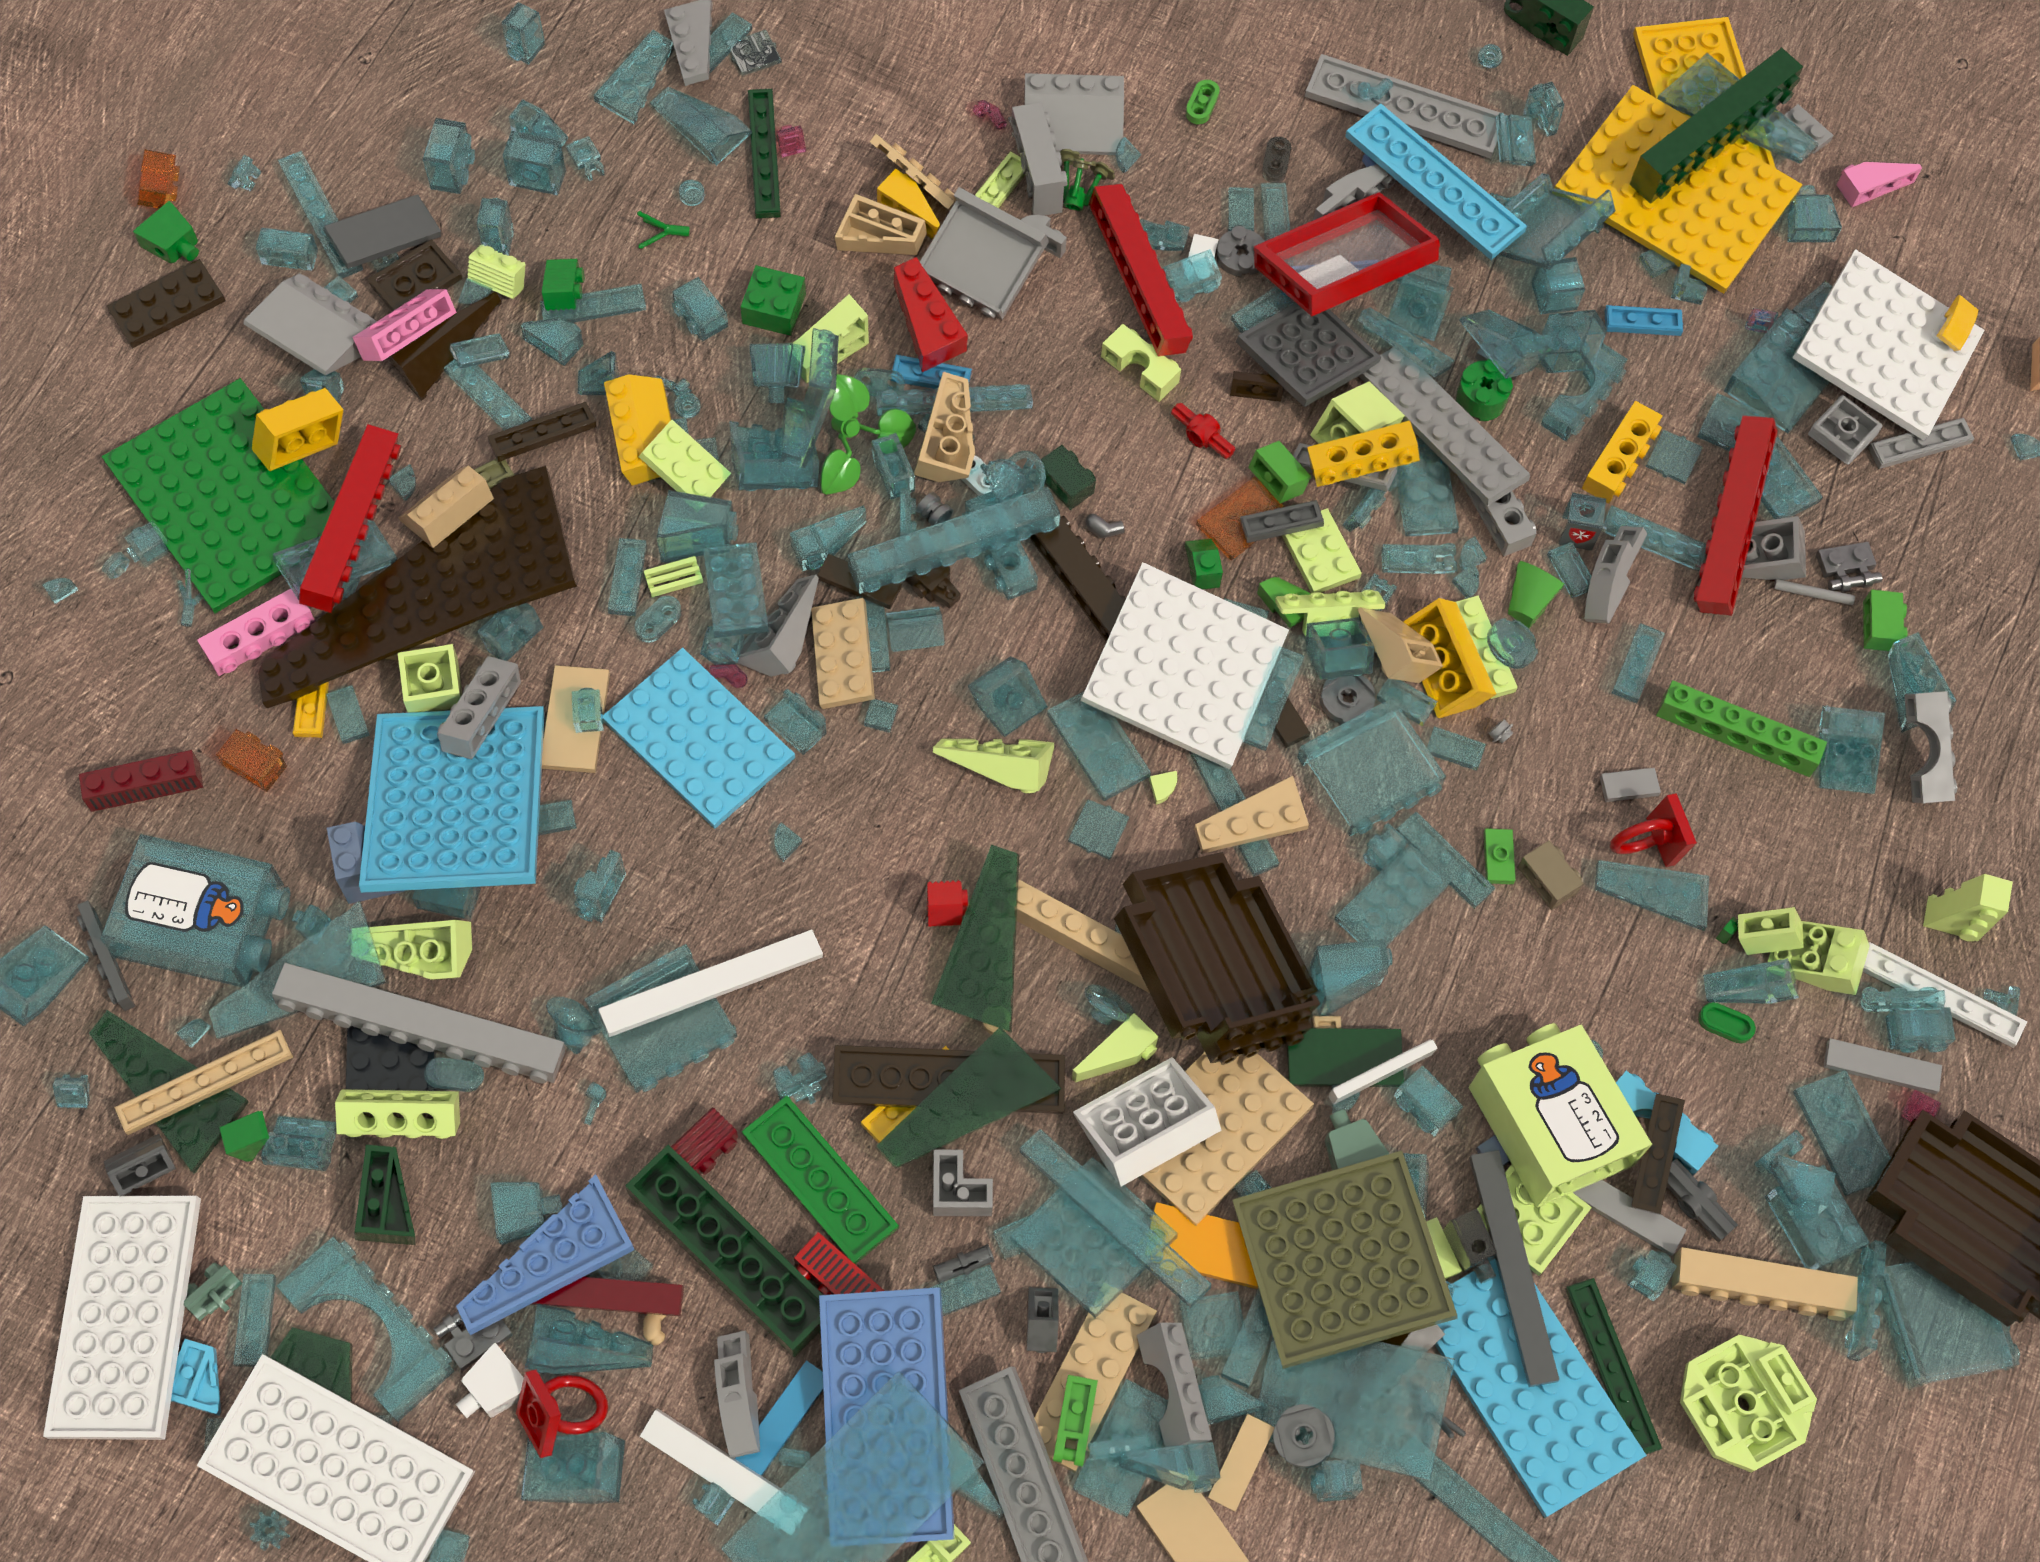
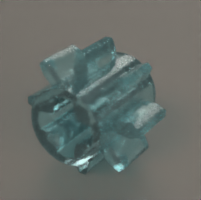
M276 1510L271 1513V1516H266L263 1512H259L260 1519L257 1523H250V1526L255 1529V1534L250 1537V1540L253 1542L262 1540L260 1548L264 1551L267 1550L269 1544H273V1546L279 1549V1542L283 1537H290L284 1529L290 1522L286 1518L278 1521L279 1512ZM273 1526L276 1528L274 1533H268V1535L264 1533L266 1527L271 1528Z

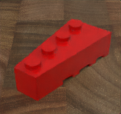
M915 257L894 267L893 284L902 312L905 315L906 325L913 340V347L918 356L921 371H927L966 352L968 334L918 258Z

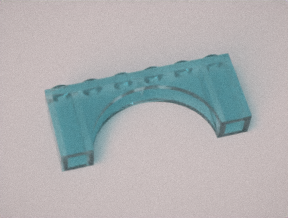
M332 1237L281 1281L277 1287L301 1314L309 1308L326 1301L345 1300L371 1309L383 1320L391 1339L392 1358L387 1377L373 1395L392 1417L399 1422L454 1372L449 1365L453 1359L442 1347L438 1350L434 1349L429 1343L433 1337L422 1325L416 1329L410 1322L414 1316L403 1304L397 1307L390 1300L395 1295L383 1282L378 1286L371 1279L375 1273L364 1261L358 1264L352 1258L356 1252L345 1240L339 1243Z

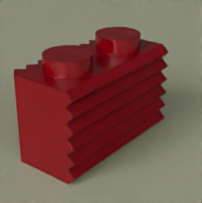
M712 1107L671 1147L699 1175L701 1173L706 1175L716 1165L715 1160L722 1153L726 1155L735 1148L738 1143L736 1141L738 1133Z

